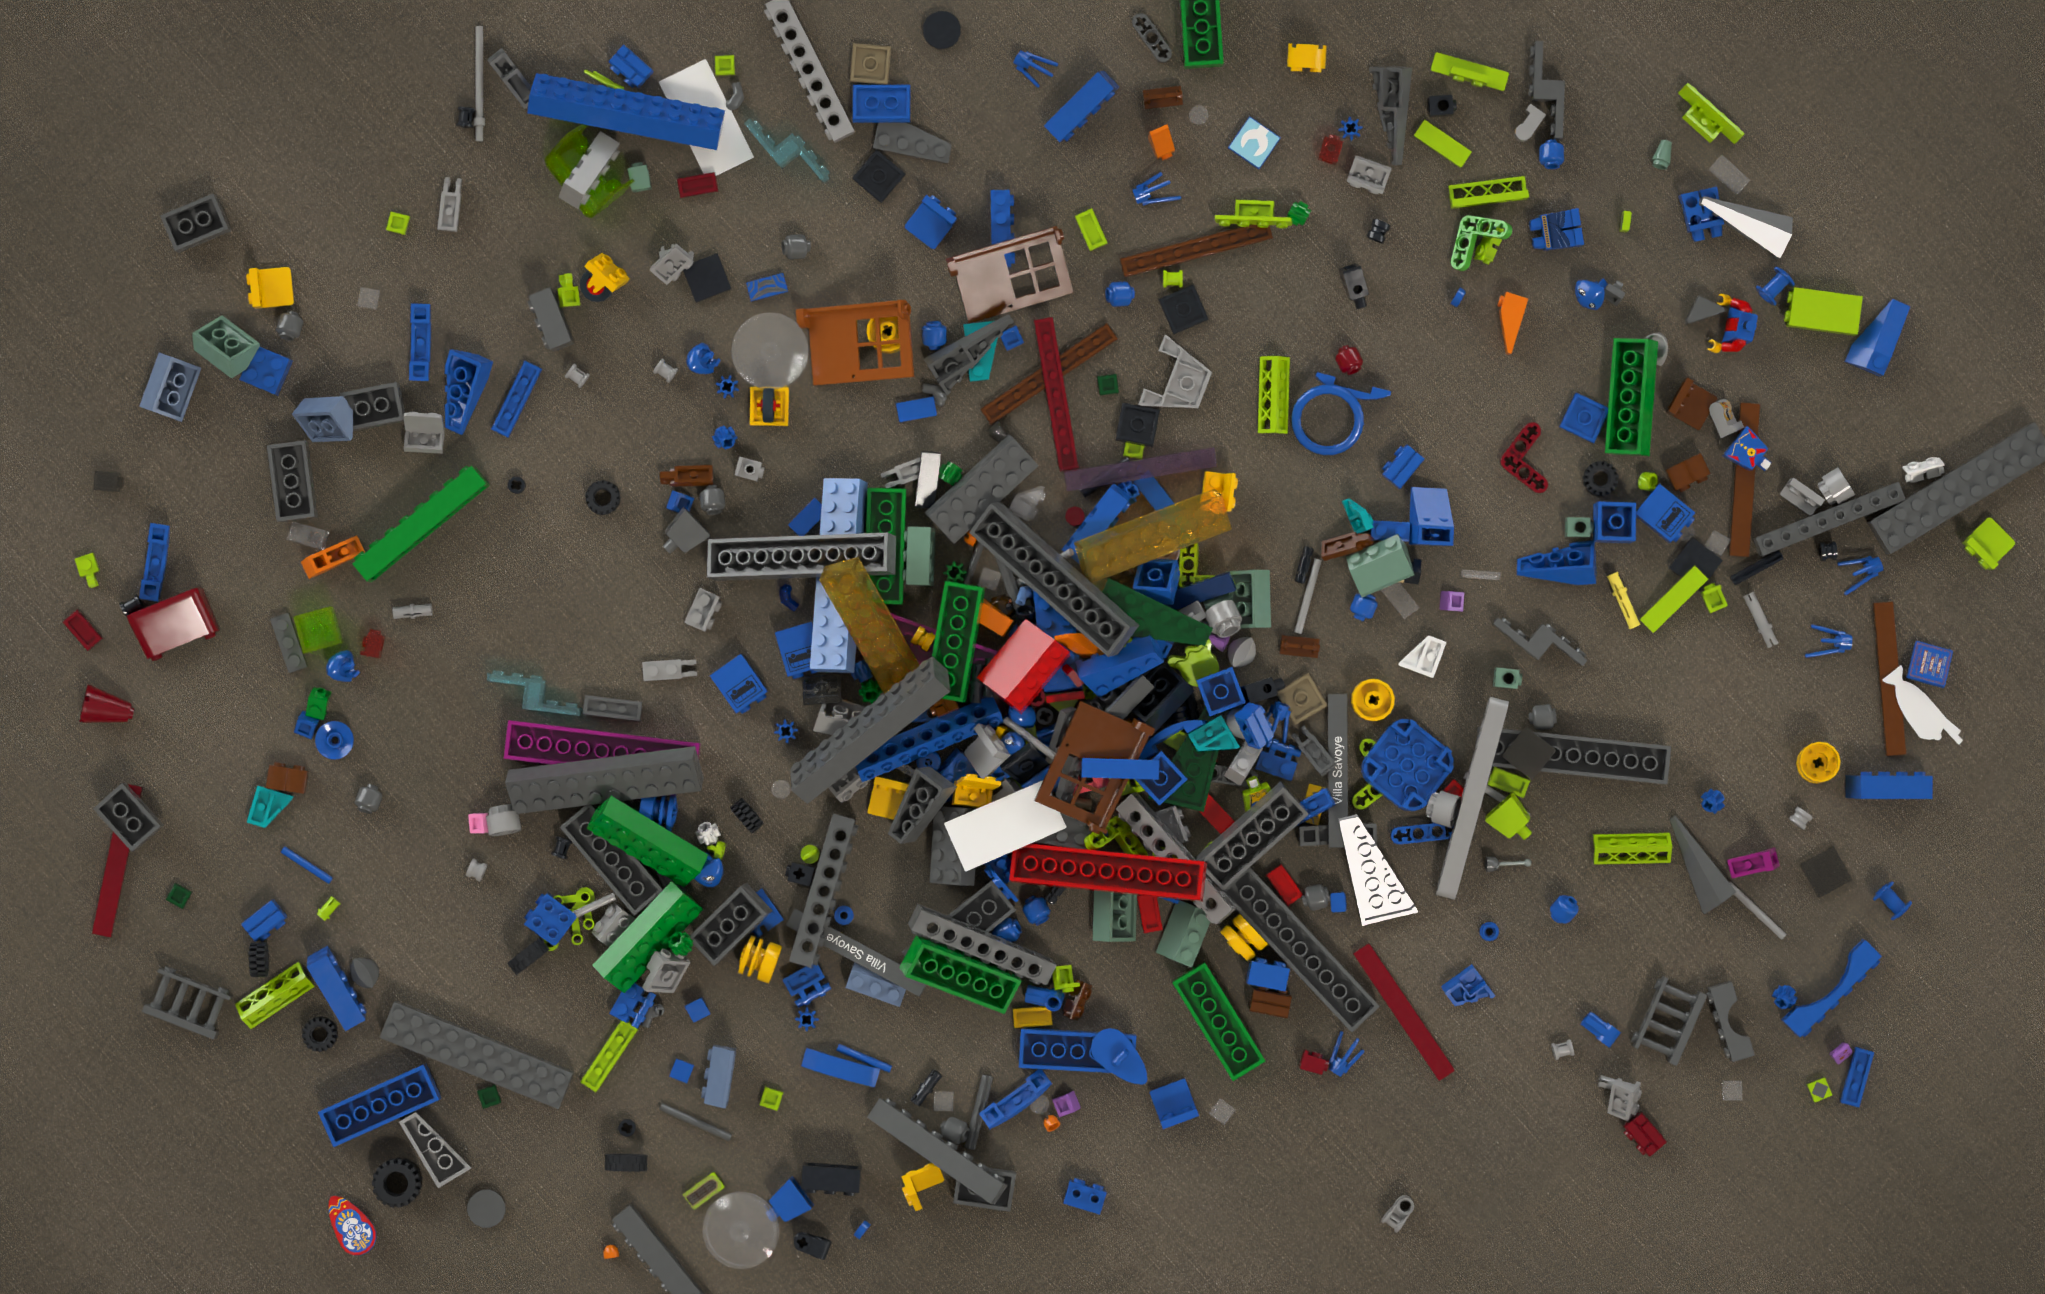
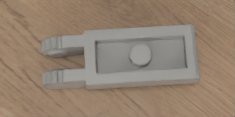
M445 177L444 188L441 193L437 230L457 232L462 196V179L457 178L455 193L449 192L450 177Z
M921 457L881 473L882 478L889 477L897 473L899 480L887 483L885 487L891 488L918 479Z
M681 659L642 662L644 681L697 676L695 671L682 673V665H694L696 660L681 661Z

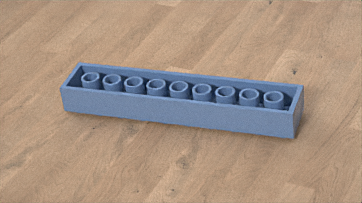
M824 478L820 535L864 533L868 482L861 479ZM861 576L816 577L810 669L817 672L854 673Z

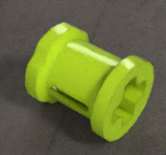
M1163 270V287H1182L1183 271L1167 272Z

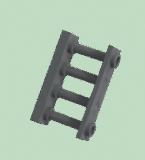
M168 966L159 968L157 972L164 976L154 1001L151 1004H145L142 1012L213 1040L216 1039L219 1031L215 1030L216 1026L214 1025L224 999L230 1000L233 998V995L229 994L230 991L222 987L216 989L175 973L176 969ZM173 978L181 981V985L172 1008L166 1011L161 1009V1002L170 979ZM191 985L199 988V992L190 1015L184 1018L179 1016L180 1012L178 1011L187 988ZM206 992L217 995L207 1023L203 1025L197 1023L198 1019L196 1018Z
M1662 976L1655 983L1654 989L1656 992L1638 1032L1635 1031L1631 1042H1633L1632 1046L1638 1049L1640 1044L1665 1054L1668 1058L1667 1062L1677 1066L1707 995L1699 991L1693 995L1666 984L1668 978ZM1665 991L1688 1001L1691 1005L1689 1012L1686 1011L1684 1013L1659 1002L1662 992ZM1655 1009L1681 1019L1683 1022L1681 1030H1675L1652 1020ZM1649 1026L1674 1037V1040H1676L1674 1047L1669 1048L1643 1037L1647 1027Z

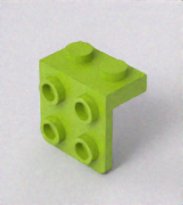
M1986 518L1962 544L1971 556L1974 555L1979 560L1978 563L1985 570H1994L1999 565L1997 562L2015 545V541L1992 518Z

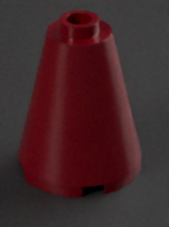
M87 685L79 722H128V719L133 717L134 708L131 707V703L92 685Z

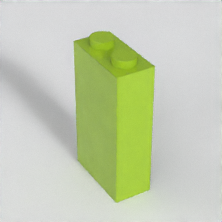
M1794 287L1787 294L1789 309L1785 311L1784 322H1787L1786 327L1856 336L1859 330L1863 296Z

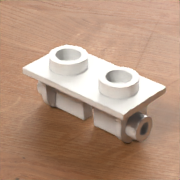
M1930 457L1923 462H1911L1907 466H1903L1902 469L1907 474L1905 475L1906 482L1914 483L1924 480L1923 473H1926L1927 479L1941 476L1944 473L1943 466L1945 465L1940 458Z

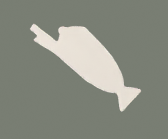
M1901 665L1882 679L1885 683L1895 685L1896 698L1901 711L1920 738L1940 740L1942 737L1941 732L1944 728L1958 745L1963 741L1958 736L1961 730L1946 719L1929 697L1915 685L1903 681V668Z

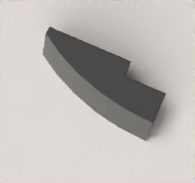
M501 48L489 57L487 61L525 109L528 107L532 87Z

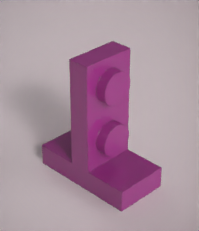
M1775 847L1727 860L1731 878L1762 871H1772L1780 866Z

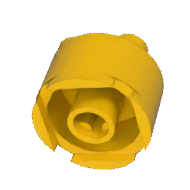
M1288 44L1287 67H1291L1290 71H1302V68H1310V72H1321L1326 66L1327 46L1323 45V49H1318L1319 45L1296 44V48H1292V44Z

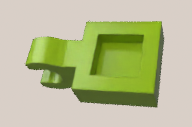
M571 273L559 275V282L562 285L561 288H558L560 307L580 305L578 286L573 287Z
M94 553L75 558L80 577L86 576L89 588L99 586L95 573L100 570Z

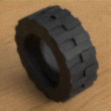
M540 937L507 964L515 975H518L550 949Z
M605 1154V1170L621 1172L647 1171L648 1155Z

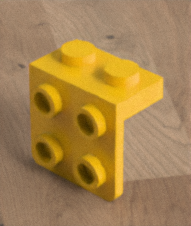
M289 267L261 270L258 268L249 269L246 279L247 284L251 286V293H248V299L252 307L259 309L293 305L292 276Z
M966 774V776L954 782L957 788L953 792L952 804L972 808L985 806L991 803L992 792L1001 786V782L996 781L995 777H985V779L978 778L976 774Z
M929 1163L919 1170L909 1171L906 1175L901 1176L905 1184L902 1190L909 1206L913 1205L915 1211L923 1209L917 1192L944 1181L940 1168L933 1163Z

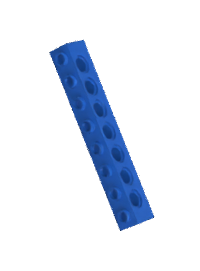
M986 697L981 699V703H972L892 737L856 765L855 768L862 782L871 780L883 773L890 772L902 765L977 735L973 728L978 723L986 726L989 725L993 728L1002 724L1003 718L994 698Z

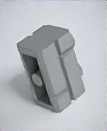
M1245 740L1224 776L1234 783L1241 785L1263 748L1256 749L1250 747Z

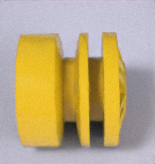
M1825 742L1811 743L1800 751L1797 756L1796 766L1798 773L1803 779L1810 783L1818 784L1833 778L1840 768L1841 761L1839 753L1833 746ZM1820 759L1819 763L1822 765L1815 768L1813 761Z
M751 935L740 956L738 973L743 975L745 968L748 967L747 976L750 977L754 970H757V980L769 984L782 946L770 942L767 948L764 949L762 948L763 939L761 938L758 945L755 946L756 937Z

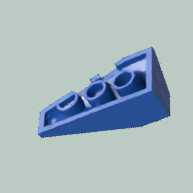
M1892 299L1853 342L1844 362L1876 376H1883L1893 355L1910 306Z
M450 349L445 365V374H447V385H445V392H447L445 428L460 435L464 433L488 381L493 361L478 354Z
M1574 542L1569 544L1570 547L1560 550L1558 547L1553 548L1550 553H1536L1517 559V575L1573 585L1596 584L1595 542Z

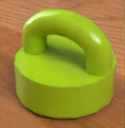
M1643 472L1638 479V487L1641 490L1653 491L1658 483L1657 475L1653 472Z
M718 841L716 846H707V850L714 853V859H723L726 848L725 842Z
M806 845L801 850V858L807 864L815 863L820 857L819 849L814 845Z

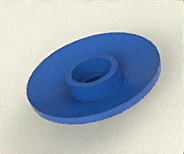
M330 721L318 729L315 744L320 754L324 757L340 759L351 751L354 744V736L346 724L339 721ZM335 736L339 738V742L337 744H334L332 742V739Z

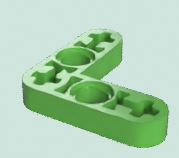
M1471 215L1463 217L1451 258L1452 267L1459 271H1465L1469 268L1477 235L1504 240L1511 236L1512 226L1501 220ZM1472 222L1476 224V227H1467V225ZM1485 223L1490 224V228L1487 232H1483L1482 230L1483 225ZM1496 227L1500 229L1505 228V231L1499 232L1496 230ZM1468 238V246L1462 248V241Z

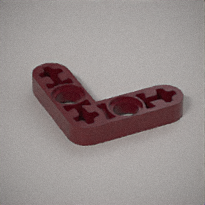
M1531 422L1524 426L1501 456L1500 465L1530 490L1540 494L1547 490L1548 481L1521 460L1541 434L1540 426L1535 422ZM1534 426L1536 427L1535 432L1537 434H1532L1528 438L1529 440H1531V443L1529 444V442L1525 438H1522L1521 435L1523 434L1524 436H1527V434L1529 433V430L1527 428H1532ZM1517 441L1525 443L1526 448L1524 451L1519 452L1516 450L1515 444ZM1505 457H1512V463H1514L1515 465H1517L1518 462L1521 463V465L1516 468L1515 473L1512 471V469H1514L1512 465L1505 466ZM1521 468L1529 470V476L1526 479L1519 476ZM1533 473L1536 475L1533 479L1538 482L1540 480L1543 481V489L1539 488L1537 490L1535 488L1536 484L1533 481L1530 484L1527 483L1532 478Z

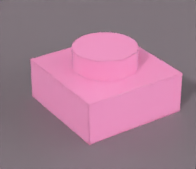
M488 813L468 814L470 833H488L486 821Z

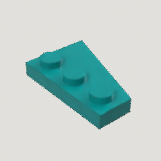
M994 321L963 324L964 334L967 336ZM998 337L972 369H968L970 382L989 380Z

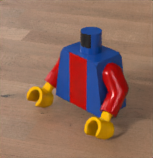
M1719 294V296H1723L1724 300L1722 303L1717 302V304L1722 306L1730 305L1731 307H1729L1722 344L1711 339L1708 342L1714 344L1711 349H1707L1713 353H1719L1720 350L1722 352H1739L1746 344L1753 341L1758 315L1753 313L1748 302L1736 298L1731 299L1729 295Z

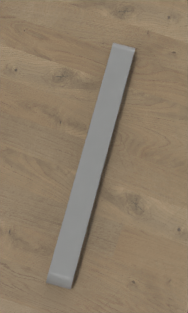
M1493 697L1488 699L1436 889V895L1453 900L1456 898L1509 701Z

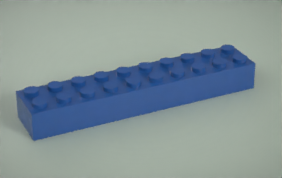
M536 73L529 95L527 113L717 150L723 128L725 110Z

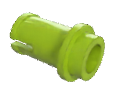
M331 896L321 909L318 908L317 915L326 921L330 919L329 916L341 903Z

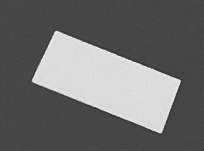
M706 59L659 81L667 99L725 110L723 128L717 150L690 145L703 174L715 172L717 176L754 158L732 111L726 107L727 101Z
M1043 781L944 823L965 871L1066 828L1060 812L1034 801Z

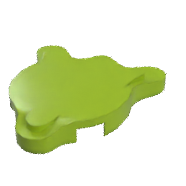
M1209 638L1205 646L1185 647V656L1171 655L1167 660L1169 666L1181 672L1188 684L1198 687L1196 680L1219 672V664L1211 652V640Z

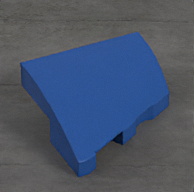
M1472 964L1441 986L1454 1006L1463 1005L1466 1002H1477L1479 998L1488 996L1490 999L1495 997L1493 991Z

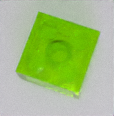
M333 606L293 616L303 654L344 644Z

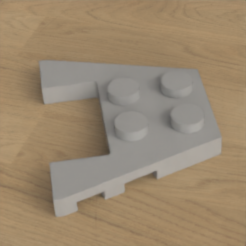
M1164 335L1159 352L1177 358L1164 394L1160 395L1144 389L1138 405L1198 409L1212 372L1176 344L1170 337Z

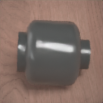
M803 234L787 235L785 240H782V253L788 259H804L807 256V252L811 250L810 241Z
M287 311V313L279 316L276 332L280 338L293 341L300 336L303 320L298 316V313Z
M716 485L706 486L705 490L700 492L701 509L708 515L721 513V510L726 505L724 491L717 488Z
M1550 704L1535 705L1532 708V713H1529V722L1534 724L1536 730L1551 729L1557 723L1556 710Z
M368 784L367 787L359 788L354 803L357 806V810L372 814V812L378 810L383 795L378 791L377 786Z
M1322 884L1306 887L1304 890L1305 895H1302L1304 906H1308L1311 911L1328 907V902L1331 901L1328 888Z
M950 1117L947 1121L944 1120L940 1126L942 1138L945 1141H951L955 1145L964 1143L969 1136L970 1129L967 1123L958 1118Z

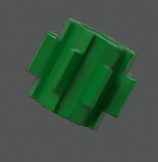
M1302 201L1300 203L1294 202L1286 217L1292 218V224L1303 226L1311 210Z
M947 461L946 465L942 464L940 467V475L938 477L954 486L955 482L962 478L961 472L963 470Z
M953 561L952 566L946 564L948 570L943 572L944 575H948L946 581H965L963 574H967V571L962 570L964 564L957 566L956 561ZM954 568L960 570V574H957L956 578L951 577V572L954 571Z
M868 679L867 682H861L862 689H859V695L862 696L863 702L868 701L873 704L880 694L883 693V687H879V681Z
M685 931L683 933L674 932L669 937L668 947L672 949L676 956L688 955L687 953L692 951L693 940Z

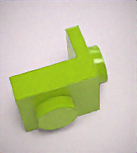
M1715 583L1705 586V591L1700 592L1709 614L1728 606L1721 591V585L1715 586Z
M1071 965L1056 966L1052 974L1054 990H1062L1063 993L1073 992L1075 987L1080 986V982L1074 983Z

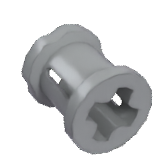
M662 358L653 370V373H658L666 379V382L670 383L678 369L672 368Z
M574 363L566 373L565 378H570L581 388L590 375L588 373L585 374Z
M1570 1039L1560 1044H1551L1555 1060H1559V1057L1575 1055Z

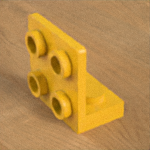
M1205 471L1200 510L1215 512L1232 511L1236 501L1235 497H1233L1234 489L1238 485L1236 473L1223 474Z
M876 776L867 813L894 820L909 784Z

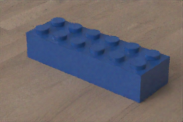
M1033 590L1037 627L1054 640V636L1076 633V628ZM1063 646L1070 652V657L1046 684L1044 694L1082 691V685L1076 687L1069 676H1066L1062 671V667L1068 664L1078 675L1075 661L1079 660V655Z
M1021 1028L1019 1068L1111 1073L1100 1065L1092 1055V1040L1099 1032ZM1123 1033L1136 1049V1034Z
M427 1063L322 1109L318 1114L333 1147L436 1102L442 1097Z

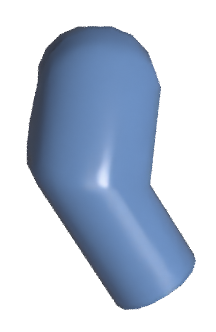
M1029 586L1020 587L1015 601L1016 604L1023 606L1026 599L1033 596V589Z

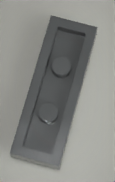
M286 613L271 618L270 621L288 672L293 673L307 668L308 665L290 614Z
M585 695L583 714L640 721L643 702Z

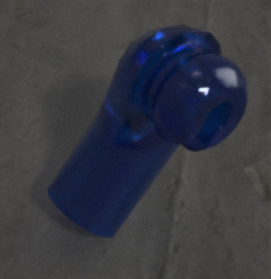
M784 584L779 589L780 602L795 612L800 604L791 599V585Z

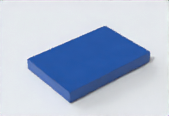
M853 85V123L910 122V85Z

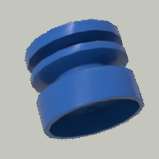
M667 795L662 796L661 800H658L657 797L641 798L639 813L662 827L663 824H666V829L672 832L678 810L677 795H670L669 801H667Z

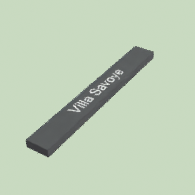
M1328 694V754L1337 764L1336 767L1328 772V790L1336 804L1328 809L1329 848H1345L1339 818L1348 816L1347 694Z
M794 909L786 926L798 932L803 912ZM813 923L809 926L811 934L818 932V924ZM831 927L824 929L823 935L826 938L823 946L921 997L926 984L905 977L899 968L901 964Z

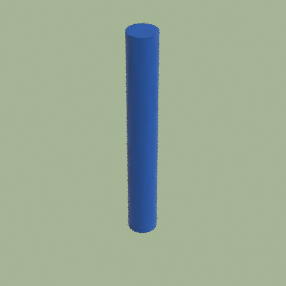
M287 847L282 849V854L330 884L333 877Z
M841 1044L838 1045L836 1050L889 1073L892 1068L890 1064Z

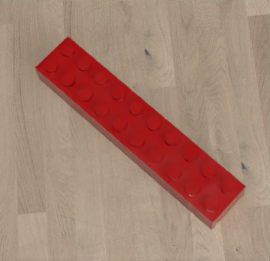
M1028 844L1012 851L1009 881L1203 902L1207 863L1195 860Z

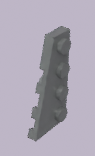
M878 123L873 149L945 164L949 163L952 144L908 123Z

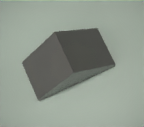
M1698 296L1685 320V324L1687 325L1723 313L1725 310L1723 307Z

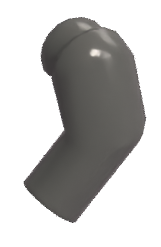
M654 1004L652 1008L649 1007L644 1016L646 1019L643 1023L641 1022V1026L650 1028L652 1019L664 1014V1007L660 1004Z

